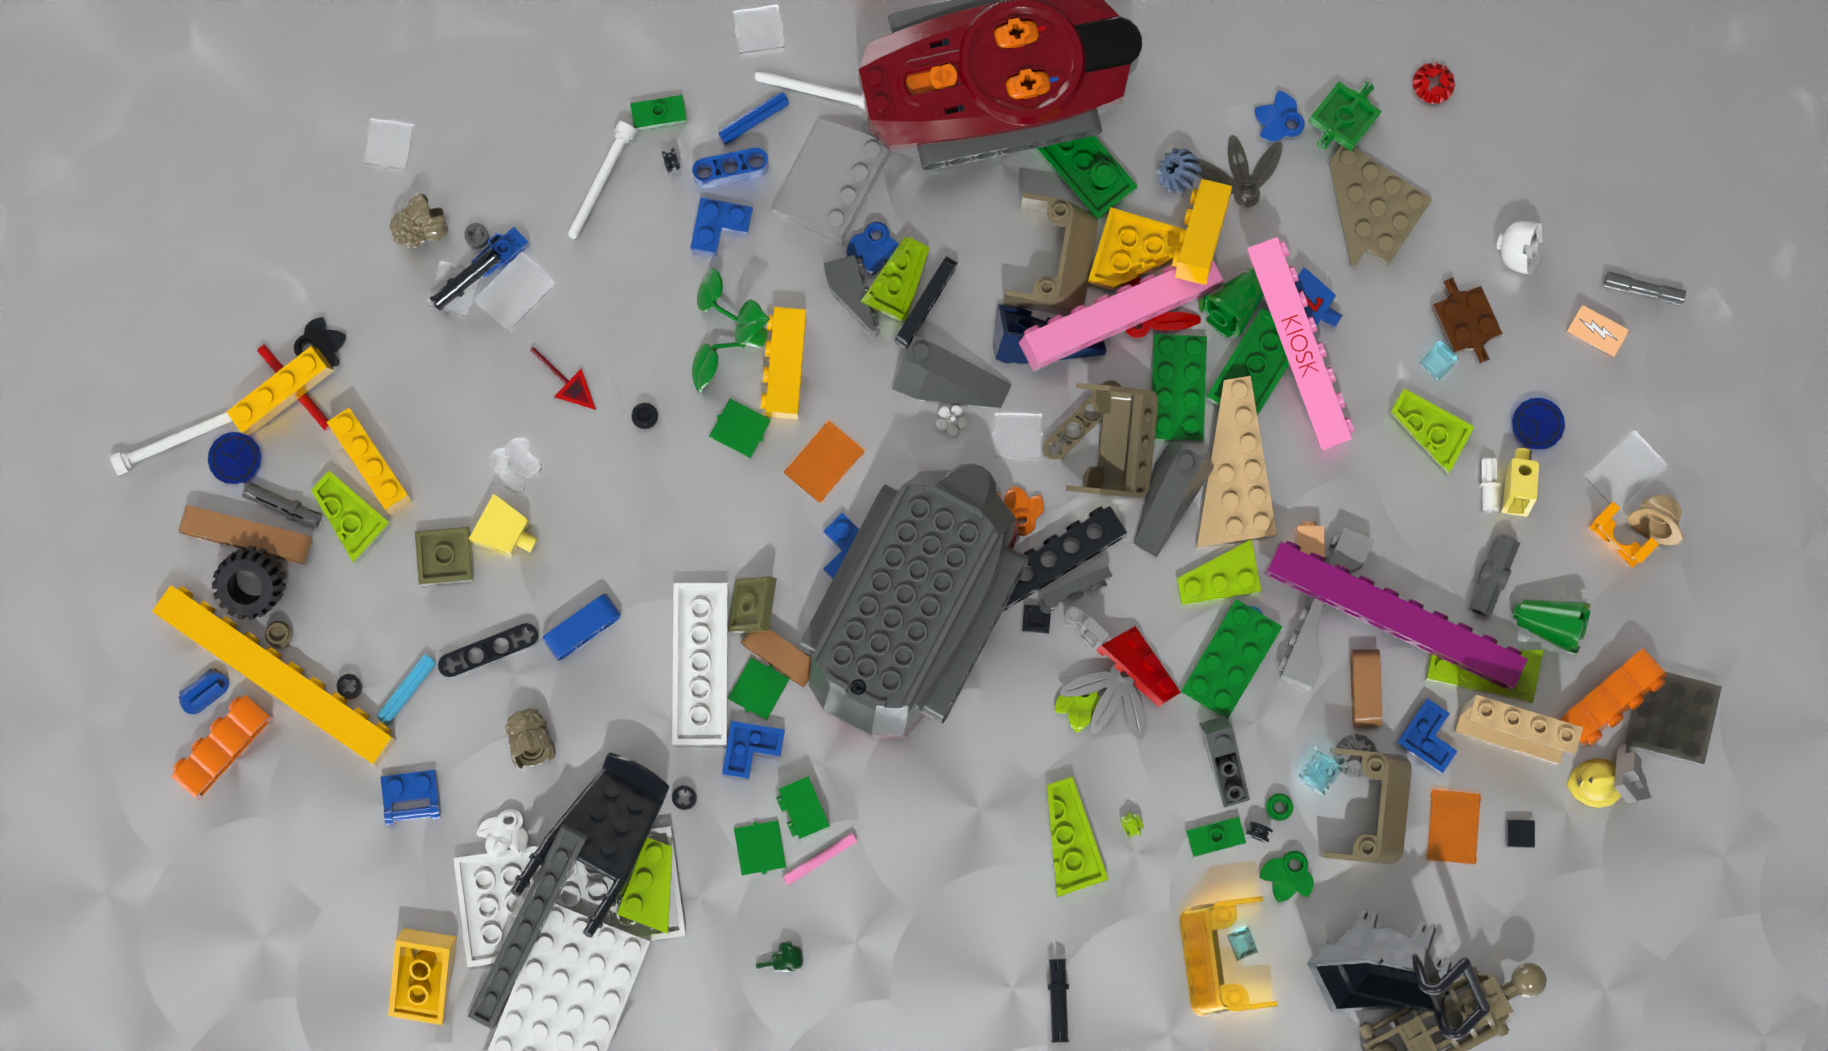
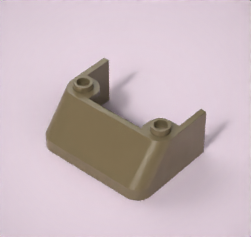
M1023 192L1022 209L1047 213L1048 220L1053 225L1066 227L1057 277L1042 276L1038 278L1034 283L1032 294L1005 290L1003 305L1068 316L1074 308L1085 304L1098 230L1097 218L1090 212L1064 199Z
M1076 383V388L1092 390L1090 399L1092 407L1096 412L1103 413L1098 466H1090L1083 475V487L1066 485V491L1145 497L1151 482L1158 411V397L1156 393L1152 390Z
M1330 747V753L1362 756L1361 770L1363 774L1369 779L1381 781L1376 835L1365 834L1359 836L1354 841L1352 854L1320 850L1319 856L1371 863L1397 862L1402 857L1404 851L1412 770L1410 761L1405 756L1399 754Z

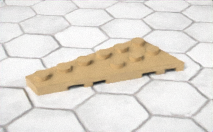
M1251 376L1224 380L1211 456V464L1214 468L1208 476L1197 548L1277 535Z

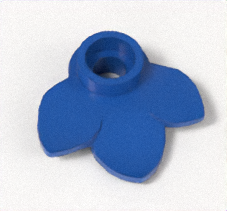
M1277 91L1274 105H1263L1256 107L1254 110L1258 122L1265 126L1260 133V137L1266 141L1278 142L1284 137L1294 138L1299 136L1304 130L1305 122L1303 117L1297 113V103L1285 92ZM1292 121L1295 123L1296 127L1294 129H1290L1287 127L1286 123Z
M873 222L867 225L864 233L852 237L847 246L846 254L847 257L855 255V258L862 257V263L869 274H874L883 267L885 260L890 259L898 247V243L890 237L889 229L885 224ZM875 232H880L882 234L881 238L878 240H874L872 238V235Z

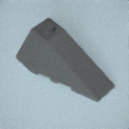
M914 336L903 359L892 390L916 401L927 400L944 404L955 403L972 407L1001 409L1011 384L938 345Z
M1169 441L1155 463L1150 488L1134 540L1136 546L1157 558L1214 468L1206 458L1181 444Z

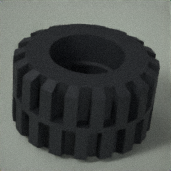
M249 546L246 550L243 547L236 552H232L218 565V569L213 575L215 580L212 582V589H217L213 596L215 600L220 599L221 603L219 606L221 609L224 607L229 609L227 614L233 616L235 613L238 614L237 619L243 620L248 616V619L252 620L258 615L259 617L264 616L277 604L284 595L282 592L286 589V583L283 582L286 578V573L280 572L283 565L281 562L276 563L274 561L276 556L273 553L268 556L265 554L266 549L260 548L256 551L255 546ZM245 570L254 573L262 585L261 595H249L242 591L237 583V572Z

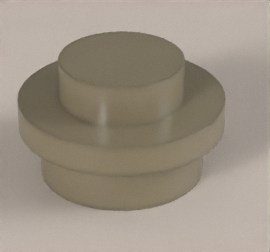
M275 621L267 626L265 639L270 646L283 648L290 643L292 630L285 622Z

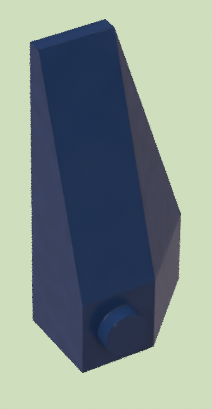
M998 304L993 337L995 360L1007 364L1029 363L1019 344L1025 335L1024 331L1035 325H1038L1039 328L1048 325L1047 321L1052 318L1047 317L1046 321L1031 316L1032 311ZM1104 340L1060 360L1103 356L1106 354Z

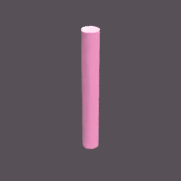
M853 833L848 834L782 877L787 885H790L857 842Z

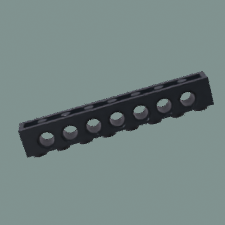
M1102 506L1096 508L1088 514L1089 519L1082 523L1080 520H1077L1066 527L1067 532L1058 537L1057 534H1054L1043 542L1045 546L1036 551L1034 548H1031L1023 554L1029 557L1025 569L1032 572L1033 578L1029 581L1019 580L1003 612L1127 536V531L1111 506L1105 509ZM1091 527H1096L1101 531V536L1098 539H1091L1086 531ZM1068 541H1073L1078 545L1079 549L1075 553H1068L1063 545ZM1045 555H1051L1055 558L1056 563L1052 567H1045L1041 563V558Z

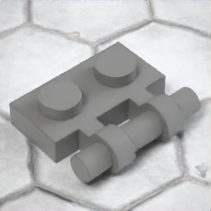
M1077 606L1068 608L1064 619L1065 623L1070 627L1077 626L1083 634L1081 639L1090 648H1098L1108 641L1110 634L1091 616L1088 617Z

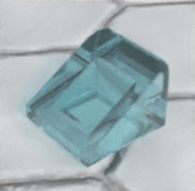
M1438 341L1419 364L1439 381L1459 358L1441 341Z

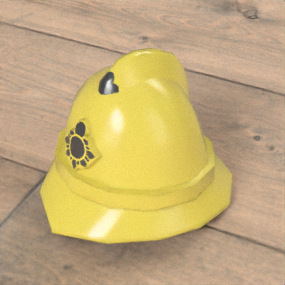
M1593 758L1584 761L1571 772L1567 787L1574 798L1586 806L1596 808L1611 806L1622 797L1614 787L1616 765L1608 759Z

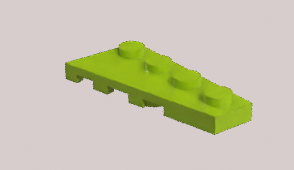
M1520 650L1522 652L1521 656L1528 660L1516 687L1510 691L1432 654L1430 655L1426 680L1533 703L1543 650Z
M1073 776L1048 784L1046 788L1056 897L1058 898L1108 881L1109 879Z

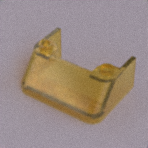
M1263 896L1218 901L1188 907L1180 914L1179 927L1190 1007L1196 1015L1207 1017L1271 1009L1278 1006L1277 1001L1249 1004L1247 990L1240 984L1225 985L1217 930L1229 928L1235 923L1237 919L1236 907L1259 905L1263 902Z

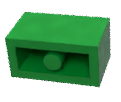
M809 776L778 789L780 796L776 797L781 811H787L791 821L786 823L792 837L798 836L799 840L803 841L830 829Z

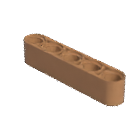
M188 505L185 506L178 530L179 533L238 549L244 547L246 550L249 546H255L256 551H258L260 548L266 549L265 554L268 556L273 553L278 559L303 565L306 564L313 540L312 537Z

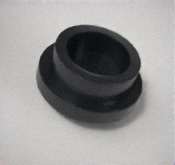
M640 403L634 407L631 418L637 428L647 430L656 425L658 412L652 404Z

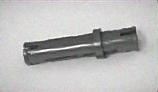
M250 481L244 487L243 498L287 516V519L292 522L296 520L316 529L322 520V513L303 506L302 502L298 500H289Z

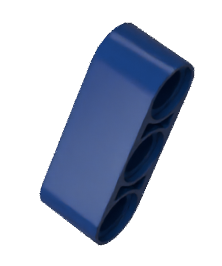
M750 148L701 158L692 167L693 179L699 187L710 188L764 176L769 169L768 156L761 148ZM754 158H760L764 161L760 167H753L749 163ZM734 163L738 168L735 172L728 173L724 170V166ZM704 168L712 171L711 175L707 178L699 177L697 175L698 172Z
M605 593L543 636L542 640L557 661H560L610 627L622 615Z

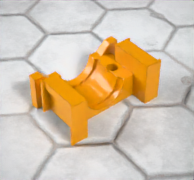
M1613 501L1594 520L1589 529L1627 565L1633 568L1637 563H1642L1659 543L1652 537L1642 546L1637 542H1633L1630 545L1618 543L1613 534L1616 522L1611 518L1618 512L1620 507Z

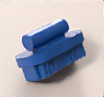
M210 668L204 675L199 677V680H196L188 688L186 687L185 690L183 689L179 692L180 706L188 714L200 713L228 690V679L216 668L214 670Z

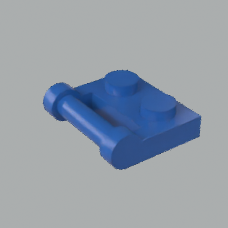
M436 770L380 777L386 825H394L396 821L418 818H441ZM430 799V806L393 810L394 803Z

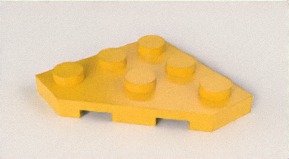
M1110 207L1088 283L1115 290L1172 261L1175 251H1181L1182 246L1178 245L1182 228Z

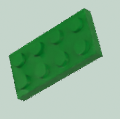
M1095 136L1034 148L1087 211L1097 218V221L1109 212L1110 207L1114 208L1138 188V185ZM1099 161H1108L1117 170V178L1109 187H1098L1091 180V169Z
M1263 308L1260 309L1207 394V400L1220 407L1224 380L1251 376L1258 416L1289 366L1270 312Z
M1153 335L1151 390L1158 397L1155 441L1204 442L1207 336Z
M1236 599L1181 693L1219 716H1225L1228 720L1283 626Z

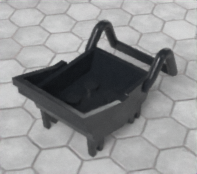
M1364 909L1361 911L1353 927L1348 929L1335 945L1326 943L1325 946L1320 947L1316 957L1310 956L1307 964L1331 1012L1376 1009L1402 1011L1405 1006L1433 1012L1440 1033L1448 1039L1456 1040L1467 1035L1490 1011V1005L1468 958H1461L1452 968L1450 959H1446L1444 966L1439 968L1442 962L1440 957H1436L1432 961L1429 951L1436 932L1434 924L1429 926L1428 932L1423 933L1426 925L1424 922H1421L1409 938L1394 929L1376 928L1377 912H1372L1370 919L1365 920L1368 912ZM1464 973L1478 1007L1457 1028H1451L1444 1011L1445 993Z

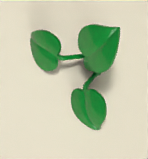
M711 268L701 282L697 293V305L704 312H707L712 306L715 310L737 322L734 334L736 342L714 344L712 347L705 343L699 348L692 364V379L697 391L700 393L711 381L717 370L718 354L716 351L722 348L735 347L744 349L745 345L761 348L767 339V330L763 326L770 320L755 300L746 301L740 309L738 317L720 307L716 300L722 294L723 281L716 268Z

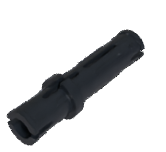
M490 247L488 251L454 279L449 278L447 284L430 297L431 302H435L433 305L441 311L457 296H463L464 291L498 262L502 261L501 257L497 256L498 253Z
M1049 959L1050 984H1047V987L1050 990L1051 1043L1069 1042L1067 1019V989H1069V984H1066V959Z

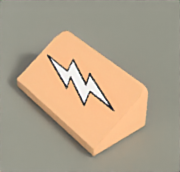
M1582 305L1567 332L1614 357L1629 330Z

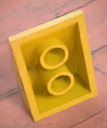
M408 928L402 929L395 940L388 1016L439 1025L443 1024L455 962L456 936Z

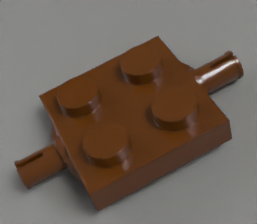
M1454 278L1445 280L1443 284L1448 291L1449 297L1446 300L1433 304L1431 308L1452 355L1464 350H1474L1479 364L1489 361L1490 358L1484 345L1488 341L1500 337L1503 333L1482 287L1479 286L1469 291L1459 292Z

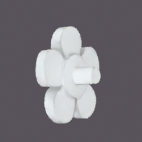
M956 405L950 410L947 407L940 408L938 415L943 419L937 420V428L939 430L946 429L949 436L957 435L958 428H964L967 424L965 417H958L961 415L962 409Z

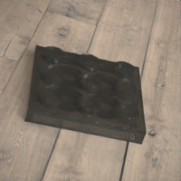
M1665 671L1667 675L1664 678L1665 684L1656 692L1649 691L1643 696L1644 702L1636 709H1631L1623 745L1626 744L1628 747L1704 765L1722 686Z

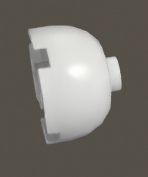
M1522 220L1508 227L1505 234H1500L1497 249L1501 250V258L1507 267L1522 274H1532L1535 271L1541 252L1538 251V246L1544 240L1543 224Z

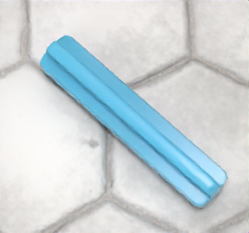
M426 654L422 656L377 714V718L386 725L391 723L436 665L435 660Z

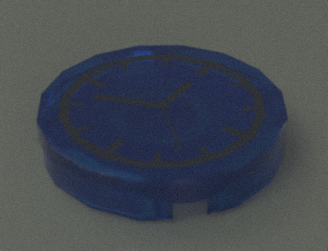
M1531 398L1522 402L1514 411L1511 419V428L1515 440L1523 448L1531 451H1541L1554 447L1562 438L1565 429V419L1560 408L1552 401L1544 398Z
M230 432L221 435L213 442L209 449L207 461L210 471L219 481L226 485H243L254 479L260 471L262 453L252 437L240 432Z

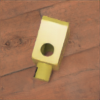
M1516 449L1515 458L1511 459L1506 469L1501 513L1527 517L1537 500L1539 462L1531 460L1532 451L1529 449Z
M494 494L469 537L470 542L476 546L508 556H513L518 546L532 553L538 542V538L526 532L530 526L529 520Z

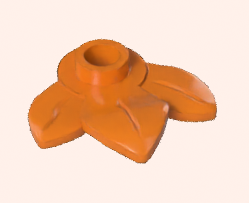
M1011 486L1007 490L1004 498L1005 505L1017 520H1027L1025 524H1019L1017 535L1026 536L1035 529L1036 519L1043 514V499L1041 495L1028 498L1024 490L1016 486Z

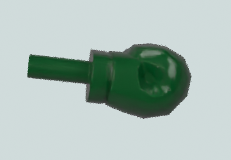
M791 941L782 942L779 945L778 951L772 953L771 960L756 962V967L760 969L773 966L775 972L798 971L803 966L801 948L792 945Z

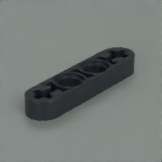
M948 256L944 258L897 334L894 344L905 350L908 348L954 274L958 262Z
M520 624L443 655L438 662V670L448 679L458 678L535 647L539 642V632L532 624ZM525 629L529 633L534 632V635L531 636V642L526 643L525 640L517 641L519 647L514 649V643L509 635L514 633V637L517 639L523 636L522 631ZM499 639H505L509 642V649L502 654L494 650V643ZM473 649H480L484 654L483 660L476 664L470 662L469 653ZM463 654L464 661L468 665L467 668L464 669L463 664H459L454 667L455 672L450 673L449 670H444L443 667L447 666V660L451 659L453 663L461 661L458 655Z

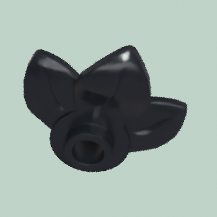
M323 317L315 318L307 323L304 334L295 341L294 352L296 356H299L304 352L303 347L310 344L312 347L319 349L330 365L335 368L340 365L335 352H338L344 345L346 335L337 330H326L325 319Z

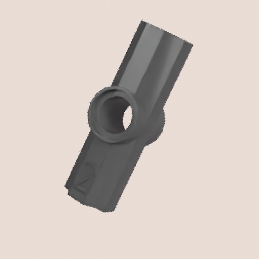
M1501 534L1497 536L1488 560L1484 562L1477 579L1479 583L1468 607L1473 613L1485 617H1490L1493 613L1500 592H1503L1512 570L1510 568L1520 546V542L1516 539Z

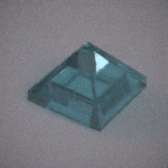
M1248 927L1227 935L1237 961L1258 953L1255 939Z

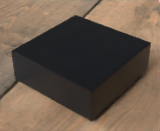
M1024 605L1022 633L1049 635L1051 613L1041 612L1039 606Z
M1506 820V848H1535V820Z

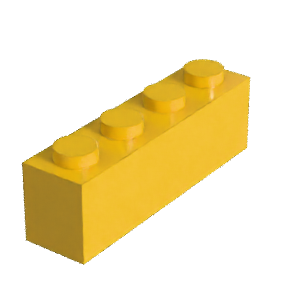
M1201 179L1199 188H1193L1190 204H1194L1193 210L1187 209L1184 224L1188 225L1187 230H1181L1178 245L1182 246L1181 251H1175L1172 266L1177 267L1175 278L1204 285L1207 284L1230 202L1232 186Z
M774 307L773 315H768L770 320L767 324V331H772L771 341H766L765 357H770L769 367H764L763 383H768L767 393H762L761 409H765L766 417L798 419L807 316L806 309Z
M310 346L226 413L241 433L251 436L335 370L319 349Z
M350 408L327 421V424L389 516L412 501Z

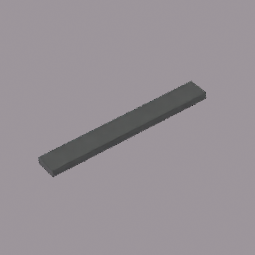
M565 824L561 826L544 860L545 863L544 865L542 864L467 1017L490 1029L494 1028L511 994L515 981L525 965L588 836Z

